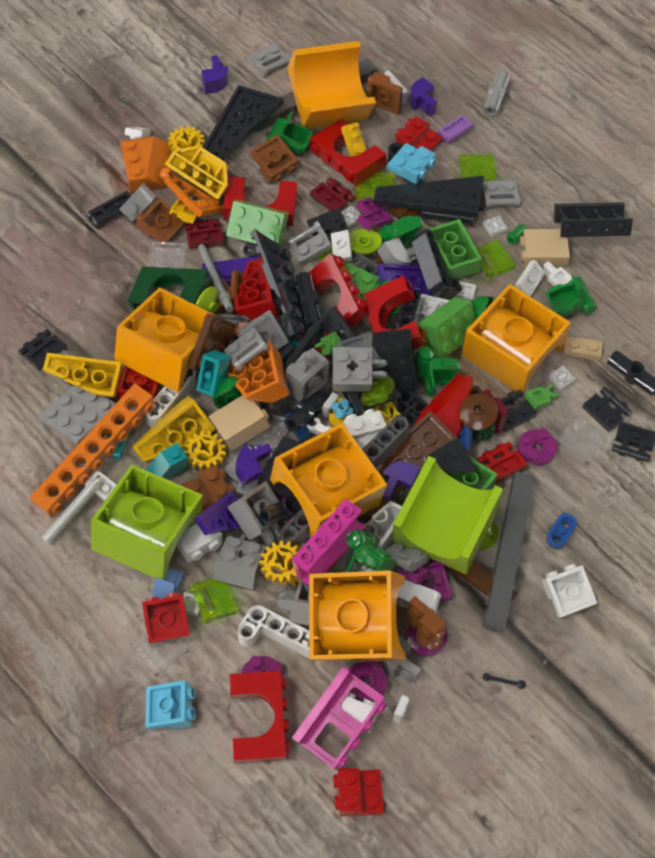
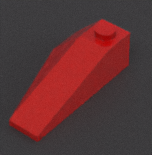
M262 258L247 263L243 274V283L239 285L240 291L235 297L237 314L253 320L268 310L271 311L275 318L278 317L274 292L270 289L261 265L264 263Z
M457 374L425 407L415 424L430 411L458 437L463 426L459 414L460 406L470 396L473 378Z

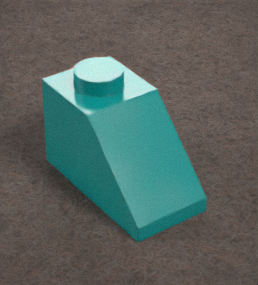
M217 350L204 354L196 390L210 396H215L219 384L228 373L231 356Z
M176 443L161 451L146 471L169 480L189 469L188 457L179 444Z

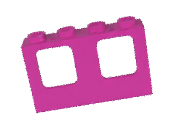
M347 499L342 502L291 559L298 579L309 586V574L329 573L351 548L346 542V535L350 531L357 529L363 532L366 531V527L356 520L362 512L361 509Z
M342 667L292 739L302 744L331 766L332 769L337 770L338 767L342 769L349 759L347 755L350 750L354 751L361 743L359 738L364 731L367 733L373 726L374 722L372 719L376 714L380 715L387 705L385 703L386 698ZM354 687L376 702L363 723L341 708L342 702ZM328 723L334 724L351 737V740L338 758H334L316 744L317 737Z

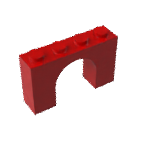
M339 119L310 138V150L314 155L320 157L325 164L330 165L335 172L345 177L348 182L357 186L386 167V153L376 145L357 156H344L336 152L346 144L341 127L349 125L344 120Z
M228 176V187L226 188L223 205V220L230 219L233 201L242 200L248 202L245 199L246 177ZM280 181L277 199L266 206L289 212L286 226H293L298 182Z
M330 253L308 273H311L314 290L317 291L318 297L331 286L339 285L341 296L336 307L351 328H353L369 314L366 308L367 304L361 298L360 290L354 284L353 276L345 266V260L341 256Z
M404 275L364 293L367 304L366 308L370 315L368 320L373 327L372 336L373 332L393 331L386 329V321L391 311L415 299L412 284ZM416 321L395 329H411L414 350L427 345L424 329Z
M281 670L229 674L231 699L260 698L266 701L274 712L273 725L265 734L258 737L233 738L234 763L286 760V754H290L289 741H285L284 733L289 732L288 719H284L283 711H287V698H282V690L286 689L285 676L281 677Z

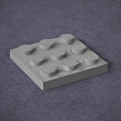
M73 385L38 417L41 422L77 446L110 411L115 403L105 396L94 395Z

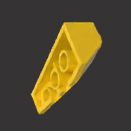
M47 353L43 371L94 395L115 397L123 366L121 362Z
M188 395L165 414L132 448L142 461L146 462L156 458L161 451L176 443L183 448L185 444H188V438L193 439L194 433L199 436L200 431L207 434L208 431L212 433L216 429L194 399Z

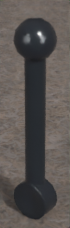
M489 673L483 674L484 681L492 680L511 684L519 689H524L526 686L523 680L517 682L490 676Z

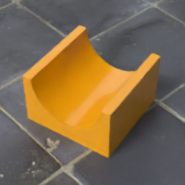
M360 41L294 49L287 70L300 121L303 126L311 129L330 126L339 119L344 120L346 123L366 121L376 101L374 97L368 98L362 88L359 74Z
M509 284L466 330L462 356L514 391L521 390L524 394L531 378L545 357L553 349L561 352L564 348L571 322Z
M159 287L117 326L114 360L178 393L182 389L184 378L189 369L187 366L207 313H212Z
M343 423L275 457L270 477L274 486L280 482L285 484L299 501L309 524L310 538L345 499L362 510L358 516L360 517L380 505L387 487V483Z
M393 571L309 574V659L323 662L406 660V652L400 645L396 625L397 597L400 587L405 584V576Z

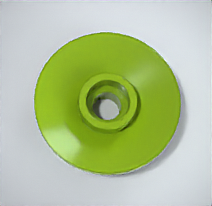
M364 228L354 230L350 233L351 251L361 254L374 253L381 247L382 238L374 230L368 231Z
M213 286L205 289L199 296L196 306L212 314L216 312L219 301L218 289Z

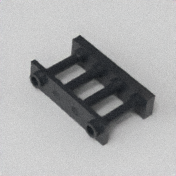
M624 202L554 204L553 221L554 223H561L560 237L631 236L633 223L632 218H624Z
M368 344V348H372V359L380 360L372 344ZM330 356L329 364L333 374V356ZM384 367L372 368V371L386 372ZM388 374L386 378L380 379V382L372 384L371 391H341L344 398L349 401L353 414L361 416L369 409L393 402L396 410L400 409V401H402L401 392L396 390ZM383 388L388 393L386 396L365 403L359 400V396Z

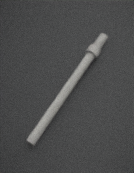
M200 244L198 249L215 287L218 289L219 300L225 306L227 312H232L231 297L225 291L205 245Z

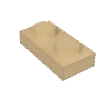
M567 335L563 354L600 360L603 341Z

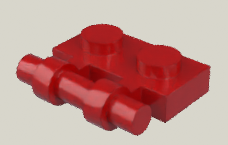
M510 442L501 443L495 449L482 453V456L476 458L481 464L488 463L486 467L498 474L496 483L512 476L515 471L519 472L527 467V462L517 449L509 452L513 448ZM498 455L503 456V457H501V458L495 460V457H497Z

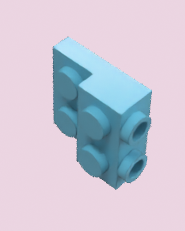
M406 143L387 164V169L417 184L420 179L423 180L427 171L435 166L436 153L422 146L417 149Z
M186 680L146 687L145 728L153 730L169 727L173 730L191 727L192 720L196 718L195 709L192 707V700L196 698L194 687Z

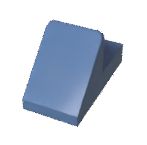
M168 568L167 576L164 580L156 578L151 597L158 596L161 599L166 598L167 594L178 592L184 578V573Z

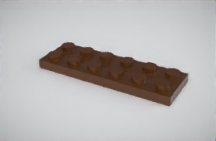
M429 411L410 429L408 438L376 470L383 479L384 470L395 462H408L420 467L421 470L425 464L423 457L457 437ZM398 485L393 499L406 487ZM382 497L380 505L366 514L372 519V516L389 501L384 500Z

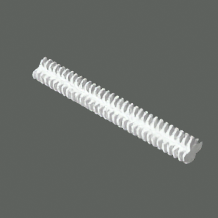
M95 477L91 479L87 486L83 488L84 490L70 503L71 505L67 507L68 509H65L66 511L57 518L58 520L52 524L53 526L41 537L48 544L52 543V539L55 540L54 537H56L55 535L58 536L57 533L59 531L62 532L60 529L63 530L65 528L64 525L68 524L67 521L70 523V518L73 519L75 517L73 514L76 515L78 513L77 510L80 511V506L83 508V503L86 504L85 501L87 499L90 500L88 497L90 495L93 496V491L96 493V488L99 489L98 486H100L101 482Z

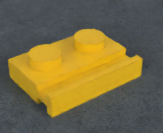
M179 198L169 214H177V217L183 222L191 224L198 217Z

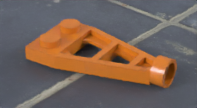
M169 167L162 169L159 177L196 215L204 217L223 212V205L219 203L218 199L209 196L177 177ZM196 196L200 200L192 201L189 197Z

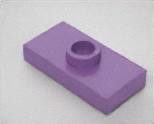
M462 114L438 129L437 133L443 136V139L449 144L473 129L474 124Z

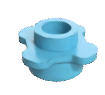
M347 399L331 404V409L334 410L335 417L338 419H344L353 414V409L350 408Z

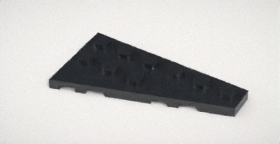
M238 85L203 148L223 161L284 103L283 98Z
M484 176L376 187L373 204L478 217Z
M253 230L250 232V235L257 242L258 246L255 249L264 261L261 265L270 289L272 291L275 290L277 295L275 299L276 305L283 311L281 318L288 337L299 343L305 336V327L303 326V315L300 310V299L297 293V283L291 261L292 255L288 249L283 248L276 241L269 239L257 230Z

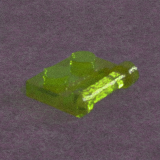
M498 240L480 247L475 246L482 257L481 266L486 272L485 275L488 279L515 269V263ZM482 254H484V255L486 256V258L489 260V262L491 263V265H492L494 268H491V267H490V265H489L488 262L485 260V258L482 256Z
M211 578L192 583L188 586L189 592L193 594L201 612L203 624L237 613L238 609L225 582ZM201 590L206 591L214 611L209 612Z

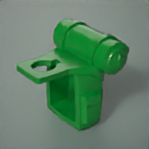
M290 112L287 120L284 118L276 120L266 141L278 134L291 151L302 155L310 142L313 131L302 124L290 122L293 114Z
M418 216L402 217L395 223L384 225L378 230V234L381 236L382 241L399 238L405 248V242L407 241L413 245L412 238L420 231L423 222Z
M573 275L568 283L558 284L545 292L551 309L561 317L572 314L579 309L584 314H591L597 309L595 301L588 292L586 283L581 277H574Z
M421 346L415 358L417 381H424L428 397H431L436 385H447L460 373L461 367L458 359L433 357L434 352L431 348Z
M357 529L350 531L346 535L347 544L354 549L346 572H351L355 564L356 567L353 572H358L362 564L374 571L394 570L396 564L392 560V556L387 551L377 548L378 543L377 539L374 538V534L371 532L365 533Z

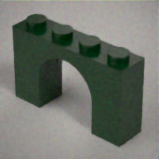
M141 267L128 302L134 311L159 287L166 289L170 286L179 285L183 286L180 298L196 305L201 293L212 286L213 280L208 270Z

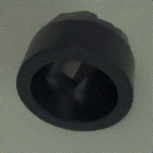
M251 242L246 243L243 247V253L248 257L256 256L257 251L255 247L257 245ZM248 249H252V250H255V251H254V252H248Z

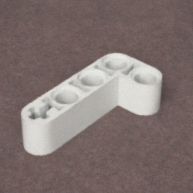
M188 369L182 389L178 393L164 386L153 399L155 402L154 408L149 414L145 415L148 427L152 428L190 393L197 383L196 370Z
M368 568V569L365 570V572L374 571V570L371 569V568ZM405 580V584L399 589L396 605L408 609L409 601L416 596L436 614L441 598L440 593Z
M255 605L251 607L238 627V641L244 647L253 646L259 636L263 634L309 658V630L263 606ZM261 616L262 619L254 620L253 617ZM279 625L280 628L274 630L271 628V626ZM245 632H249L252 635L250 637H244L242 634ZM291 634H295L298 636V638L291 639L289 638V636Z

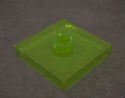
M493 154L459 155L461 178L484 176V181H496Z
M375 173L357 185L355 199L363 200L370 197L373 200L376 187L393 185L394 174Z

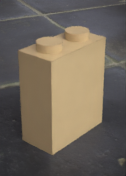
M524 229L523 236L519 238V246L523 248L521 251V261H524L525 268L532 260H536L541 268H544L543 265L548 261L555 268H567L570 259L567 237H560L561 229Z
M243 395L209 415L213 426L230 451L270 428L267 421L269 416L265 409L260 410L259 407L261 405L258 401L246 400Z

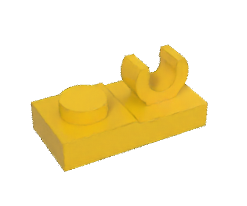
M357 122L341 127L350 156H357L367 150Z

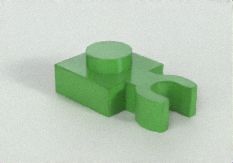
M336 331L321 338V342L315 345V348L320 347L322 349L321 355L323 357L332 355L333 347H344Z
M549 385L546 390L540 386L527 391L525 398L537 410L556 400L560 393L551 392L555 387L554 385Z

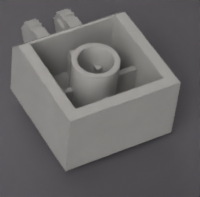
M333 347V391H371L372 379L387 377L386 372L372 371V367L387 366V361L372 359V348Z
M314 348L304 352L297 362L290 364L286 369L289 394L298 402L302 399L307 400L328 382L329 362Z
M266 481L228 506V509L249 540L260 535L267 545H272L275 539L279 540L281 538V530L276 522L266 526L259 518V510L261 508L279 502Z
M244 534L241 535L240 539L227 536L216 560L214 580L253 590L262 568L259 564V561L263 560L261 553H265L266 546L258 544V538L256 537L250 542L246 541L247 538Z
M300 581L296 592L291 590L281 591L277 605L281 609L291 611L289 621L309 626V586Z

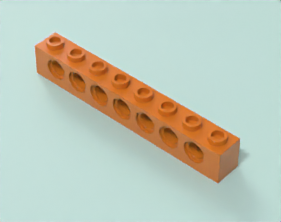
M134 384L29 497L32 503L50 518L54 514L59 513L63 504L73 498L76 490L88 481L89 476L101 467L106 457L111 456L117 445L125 441L128 433L140 424L141 419L153 410L155 402L152 395L137 384ZM132 407H137V409L133 411L130 410ZM125 421L123 424L117 425L118 422ZM112 435L110 438L104 439L105 436ZM99 449L96 453H91L92 450ZM81 463H86L83 467L78 468ZM72 477L69 482H65L67 478ZM54 492H59L57 496L51 497Z

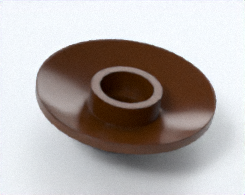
M473 394L463 401L459 414L461 421L469 429L485 430L495 423L498 417V407L492 397L486 394ZM477 407H481V411L476 412L474 410Z

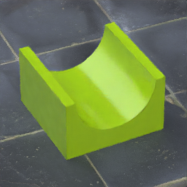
M428 456L393 523V541L407 548L418 549L422 553L429 554V558L467 575L500 508L503 489L495 485L491 490H480L464 485L447 475L438 466L436 459Z
M131 464L91 519V550L149 576L164 580L167 576L172 554L182 534L188 526L192 527L197 524L194 518L202 513L203 495Z

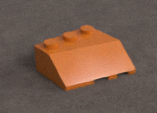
M155 136L120 141L130 193L133 194L143 183L152 191L165 189L166 184L159 175L163 168L168 167L165 165L171 154L168 142Z
M271 341L266 343L269 347L267 351L264 352L263 350L243 365V369L240 371L235 368L230 360L227 375L239 379L236 387L246 400L273 403L290 395L281 354Z

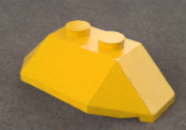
M201 146L181 150L176 149L165 163L170 169L218 200L228 187L227 163Z

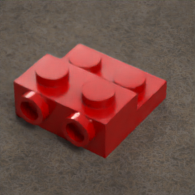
M417 116L414 119L409 118L405 128H399L395 134L396 143L402 146L407 143L417 149L422 146L430 151H433L442 142L443 136L429 129L430 124Z
M127 366L124 367L116 390L118 400L134 384H137L152 395L153 399L158 395L160 383Z
M178 592L167 594L166 598L161 599L158 596L149 597L145 602H142L149 644L190 636L183 594L179 595Z
M337 769V775H333L334 788H338V796H335L334 800L335 810H339L340 817L384 814L380 769Z

